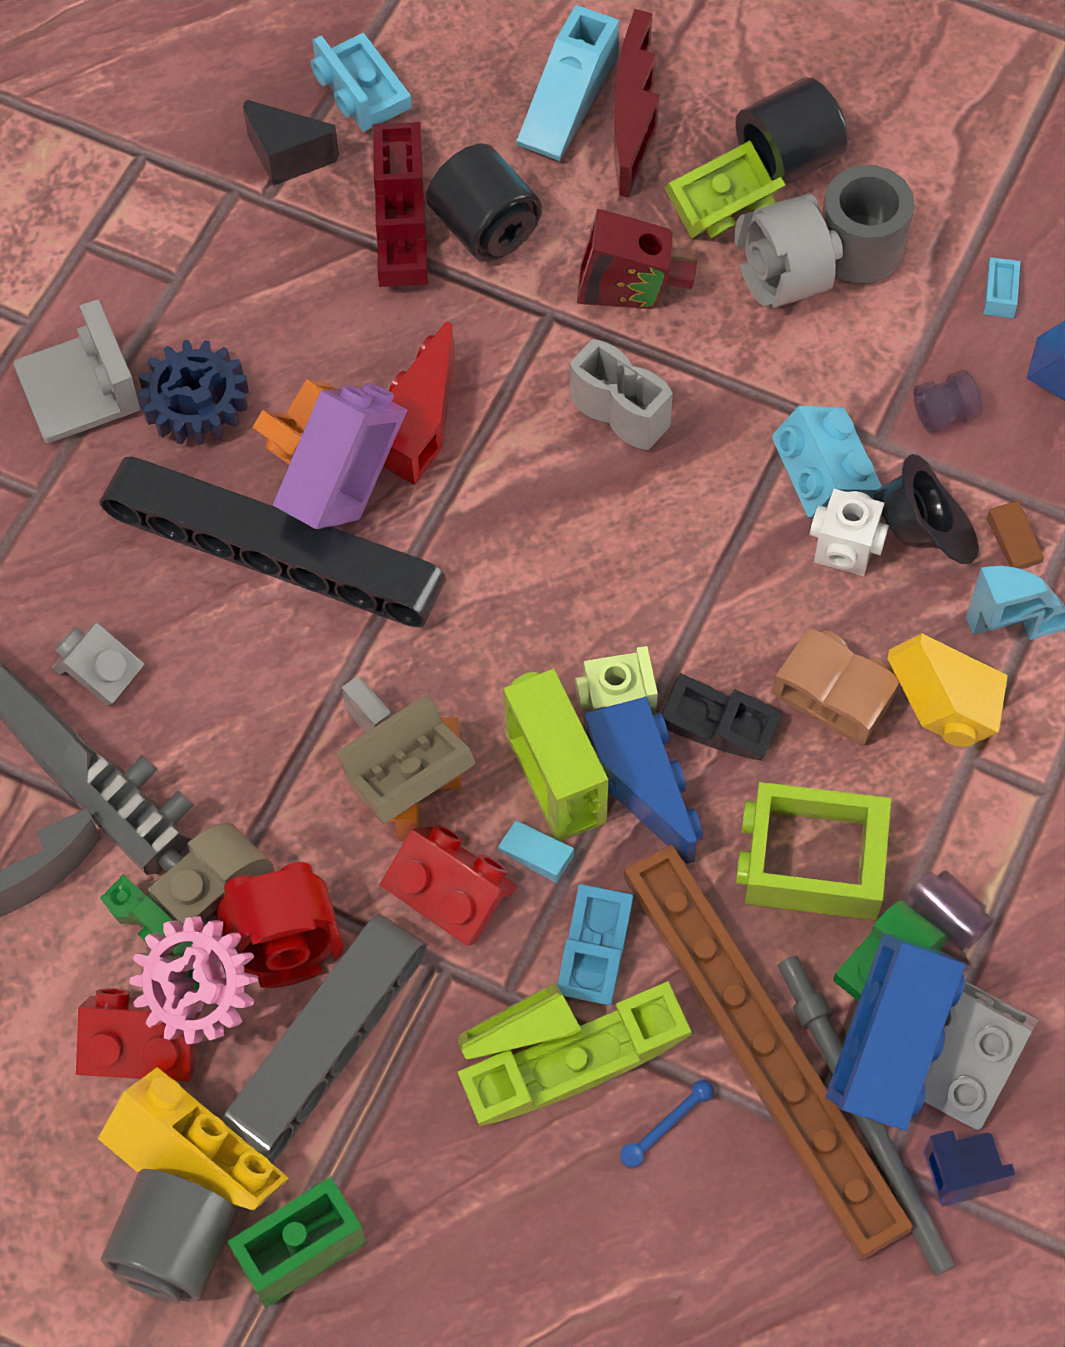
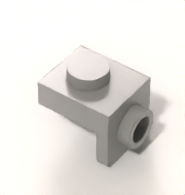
M96 622L82 631L74 627L55 648L60 657L51 668L59 675L67 672L103 704L108 706L113 704L145 664Z

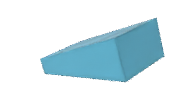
M990 257L983 315L1014 319L1018 302L1021 261Z
M515 820L498 846L499 852L556 884L574 857L573 847Z

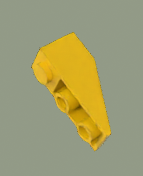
M158 1067L123 1092L98 1137L104 1145L137 1173L142 1169L169 1173L209 1189L225 1198L231 1204L250 1210H256L289 1179L264 1155L256 1151L225 1125L220 1118L212 1114Z

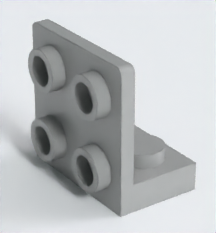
M99 299L79 306L85 326L77 328L78 338L16 359L13 363L45 443L55 442L141 410L131 374Z
M965 981L962 996L955 1006L950 1007L943 1027L945 1043L942 1052L936 1061L931 1062L923 1083L926 1089L924 1102L975 1130L981 1129L1038 1019Z

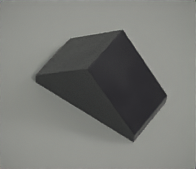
M246 99L243 105L248 138L273 186L337 161L339 149L335 125Z

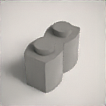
M592 339L570 362L569 396L574 405L588 417L609 423L614 433L626 443L640 449L649 450L670 427L673 396L670 387L655 373L644 368L632 366L629 359L618 348L604 341Z

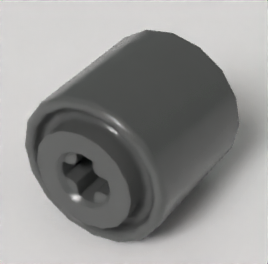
M858 165L841 171L828 185L824 196L822 217L828 230L836 231L842 242L843 256L841 259L835 260V275L840 279L856 284L875 283L889 277L902 263L915 206L913 192L905 179L892 170L876 165Z
M142 1169L137 1174L103 1251L101 1262L113 1272L116 1280L147 1296L174 1304L180 1303V1301L191 1303L199 1301L235 1219L237 1210L225 1198L196 1183L169 1173Z

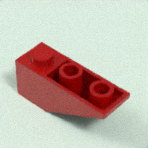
M447 321L435 336L429 335L426 337L418 350L417 359L407 372L401 371L396 375L389 388V391L394 395L392 402L407 409V412L383 467L414 485L443 448L454 360L453 324Z

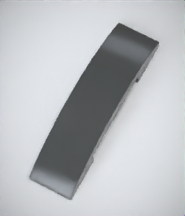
M88 808L36 831L44 850L0 870V917L31 903L47 893L72 873L91 853L101 838Z

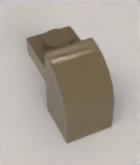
M220 823L206 829L189 841L187 845L190 853L149 887L148 891L151 898L174 921L178 920L183 926L187 917L201 916L203 922L211 915L225 897L224 885L231 879L243 875L257 877L275 871L272 862L233 824Z

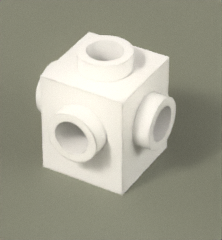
M833 489L828 507L818 505L811 525L810 535L818 537L814 563L864 577L871 553L881 555L888 533L889 525L880 523L884 503L873 500L862 492H845Z

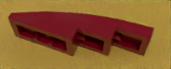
M634 9L622 45L615 83L614 162L619 196L627 198L630 195L658 126L659 94L652 93L655 84L656 53L648 52L651 46L653 13Z
M421 123L373 124L379 287L428 285Z

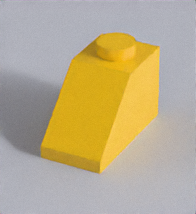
M922 633L889 649L887 659L923 728L942 736L946 743L958 747L972 746L978 741L999 733L1008 675Z

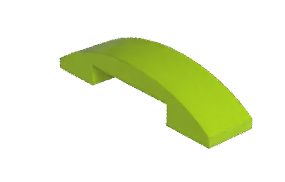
M667 981L616 1003L617 1011L580 1026L582 1031L575 1035L542 1042L514 1055L511 1050L504 1051L458 1071L457 1073L479 1126L514 1118L587 1091L642 1065L691 1036L692 1032L669 982Z

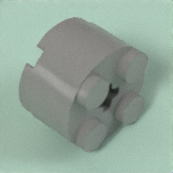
M812 194L796 196L740 215L736 223V249L745 247L748 261L739 264L741 272L750 292L761 305L765 307L773 304L772 308L784 306L832 289L836 270L835 260L842 258L843 246L838 233L834 230H828L820 214L818 202Z

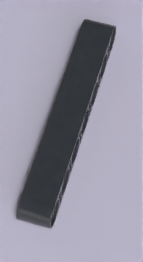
M125 457L122 459L100 499L102 509L120 522L411 627L425 626L446 581L445 574L435 565L425 560L333 527L314 529L277 507L136 457Z

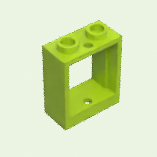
M553 668L541 674L529 672L519 676L510 686L503 688L505 735L554 838L562 842L606 824L608 778L555 669Z
M759 782L756 801L745 800L742 833L752 834L750 852L740 851L736 884L746 885L744 904L877 921L884 894L892 798ZM775 813L863 824L858 884L763 873L769 814Z

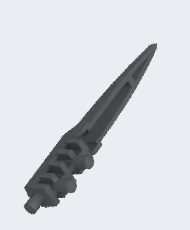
M0 661V719L57 785L82 810L88 808L95 824L146 875L158 874L163 869L168 872L183 859L180 853L187 846V843L192 840L185 832L178 828L177 823L194 804L177 790L161 808L154 800L148 798L142 792L143 789L141 787L158 770L148 758L141 755L125 772L119 765L107 758L101 757L32 689Z

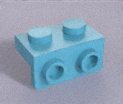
M364 33L333 48L328 45L322 36L312 40L315 58L310 63L316 79L322 86L329 85L334 92V98L340 112L345 118L352 117L363 132L373 128V124H381L412 108L411 95Z
M798 406L772 436L773 442L808 517H814L818 505L828 507L833 489L845 492H862L874 500L875 492L882 487L873 469V464L868 458L854 428V424L844 407Z

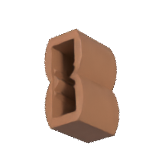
M807 628L775 676L772 693L797 711L819 719L824 725L855 743L865 745L895 699L900 683L892 667L885 661L876 657L865 658L854 654L848 649L844 639L831 631L824 630L820 632Z

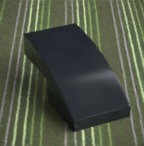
M680 673L674 681L661 714L666 728L670 732L717 750L761 761L767 752L782 711L736 689L727 696Z

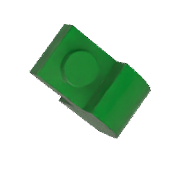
M899 900L873 924L871 933L837 970L833 982L859 1002L883 933L942 952L947 935L904 901Z

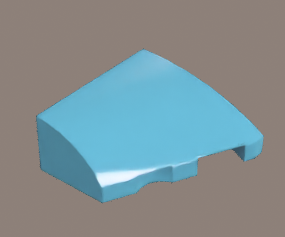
M1008 566L981 567L966 619L973 635L1023 622L1029 639L1032 640L1065 631V605L1043 579L1030 572Z

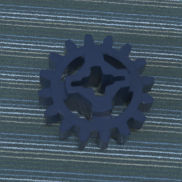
M184 340L182 351L176 353L171 347L166 346L164 347L166 359L160 361L151 357L148 360L151 373H140L139 380L142 390L137 391V395L147 424H156L160 437L163 438L171 431H174L177 444H183L188 435H194L198 445L204 444L205 433L212 432L218 439L222 438L221 426L226 423L236 427L239 424L237 411H247L248 404L245 395L249 393L246 375H243L240 360L230 361L227 348L223 347L214 354L212 353L210 341L205 340L199 349H192L190 341Z

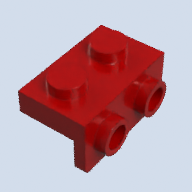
M435 824L434 827L411 829L379 885L466 946L475 944L502 898L512 896L517 885L505 877L508 871L502 864L486 855L479 854L476 857L461 847L463 839L452 830Z
M118 988L99 989L96 991V996L88 997L78 1007L76 1075L142 1079L158 1067L174 1081L189 1082L192 1079L194 1044H186L184 1032L179 1038L165 1039V1023L148 1027L145 1023L152 1010L149 1006L135 1008L133 1002L137 998H130V991ZM201 1012L195 1013L194 1018H198Z

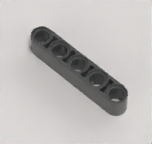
M381 913L374 916L221 1119L225 1125L273 1164L415 973L425 956L427 944Z

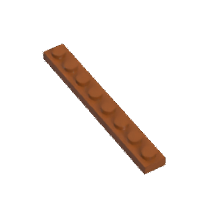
M670 844L625 868V881L860 1261L909 1234L913 1225L838 1106L825 1097L827 1093L826 1087L674 846Z

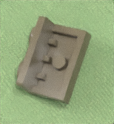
M427 695L419 698L337 752V758L352 791L383 824L403 813L476 764L470 748L442 722L434 701Z

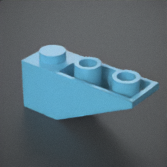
M575 5L555 40L517 138V146L558 161L561 160L618 59V19Z

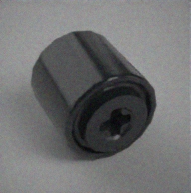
M804 77L742 109L736 115L735 128L739 145L741 146L751 141L771 180L774 181L781 177L786 186L838 159L847 151L849 139L842 110L827 88L814 78Z
M479 143L471 145L450 157L436 172L430 181L426 193L429 207L478 261L491 262L515 251L529 238L537 227L542 215L541 200L489 144Z

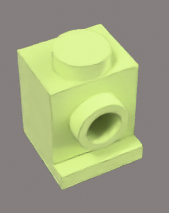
M647 646L638 647L636 653L584 661L583 677L575 678L580 709L589 708L591 712L646 696L652 714H656L658 693Z

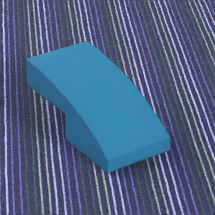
M579 884L569 937L566 939L558 980V987L563 996L612 1005L635 895Z

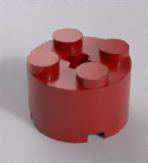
M294 862L286 865L280 871L257 877L249 875L238 876L224 885L225 897L220 902L217 911L219 921L223 922V937L232 933H239L242 936L235 949L238 954L253 953L254 958L249 963L243 965L245 973L258 976L260 988L286 987L309 980L322 972L320 962L331 954L334 962L341 956L343 941L327 885L320 876L313 873L310 864Z

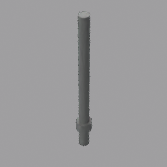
M798 956L789 957L780 962L778 968L796 1002L792 1008L802 1028L810 1029L833 1075L843 1048V1044L829 1019L833 1012L823 993H816ZM853 1114L892 1194L913 1225L911 1231L933 1275L938 1276L953 1269L955 1264L883 1123Z

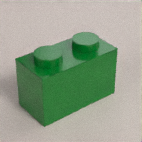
M331 1176L227 1241L235 1259L265 1308L367 1244L361 1224Z

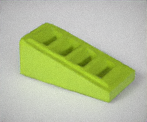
M552 983L462 1032L457 1039L465 1059L468 1060L575 1035L582 1030L558 985Z

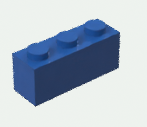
M883 933L825 1097L844 1111L907 1131L911 1117H915L923 1106L926 1093L923 1083L931 1062L938 1059L944 1047L945 1031L943 1027L950 1007L955 1006L962 996L965 986L963 971L966 964L945 953Z

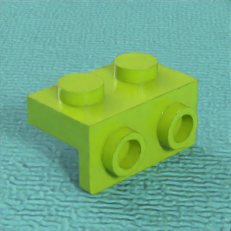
M748 141L668 183L664 189L691 239L706 231L712 239L734 227L736 222L733 217L746 210L750 212L777 203L774 195L786 185L781 177L774 181L771 180L751 141Z

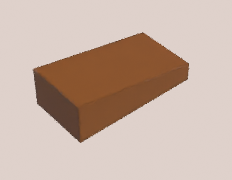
M1016 500L989 509L986 520L1009 566L1025 569L1043 563V554L1020 501Z

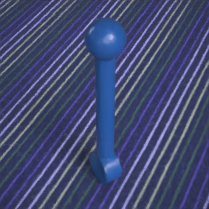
M707 1080L695 1082L692 1086V1094L637 1144H627L622 1148L620 1154L622 1164L630 1169L639 1167L643 1162V1153L696 1104L707 1102L713 1097V1085Z

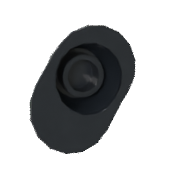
M909 455L904 460L902 474L880 487L874 494V500L884 503L882 516L887 525H889L896 537L904 543L918 545L935 543L950 559L960 564H971L977 558L979 547L976 533L969 518L940 483L928 462L919 455Z

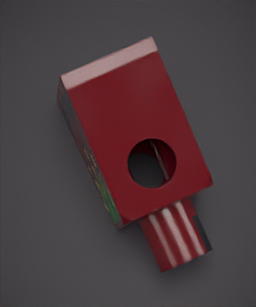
M597 209L580 263L576 303L641 309L655 308L659 302L664 285L692 289L697 261L671 256L673 233L669 228Z

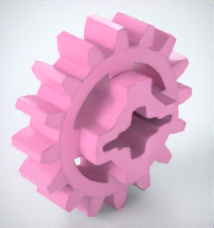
M201 916L185 918L183 926L178 920L164 923L165 936L160 933H153L145 937L152 951L150 953L143 952L134 955L133 960L138 965L144 967L143 974L130 977V984L143 987L144 992L143 995L133 1002L135 1008L149 1006L152 1013L148 1016L145 1024L148 1027H153L165 1023L164 1038L167 1040L179 1038L183 1032L186 1044L202 1042L204 1034L209 1040L224 1036L223 1025L231 1028L240 1025L242 1022L239 1013L235 1009L249 1007L254 1003V999L244 993V987L258 982V976L245 973L243 965L249 963L254 958L253 953L238 954L235 947L239 944L242 936L239 933H232L222 937V921H209L204 928ZM186 941H194L191 947H186L183 957H172L169 955L178 945ZM189 970H194L193 979L200 983V987L197 990H193L195 981L187 977ZM204 1002L219 1005L208 1016L194 1018L195 1013L201 1012Z

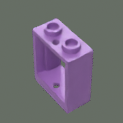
M365 383L364 387L344 385L342 389L321 391L273 506L314 529L360 520L407 409L392 402L394 395L390 391L371 383Z

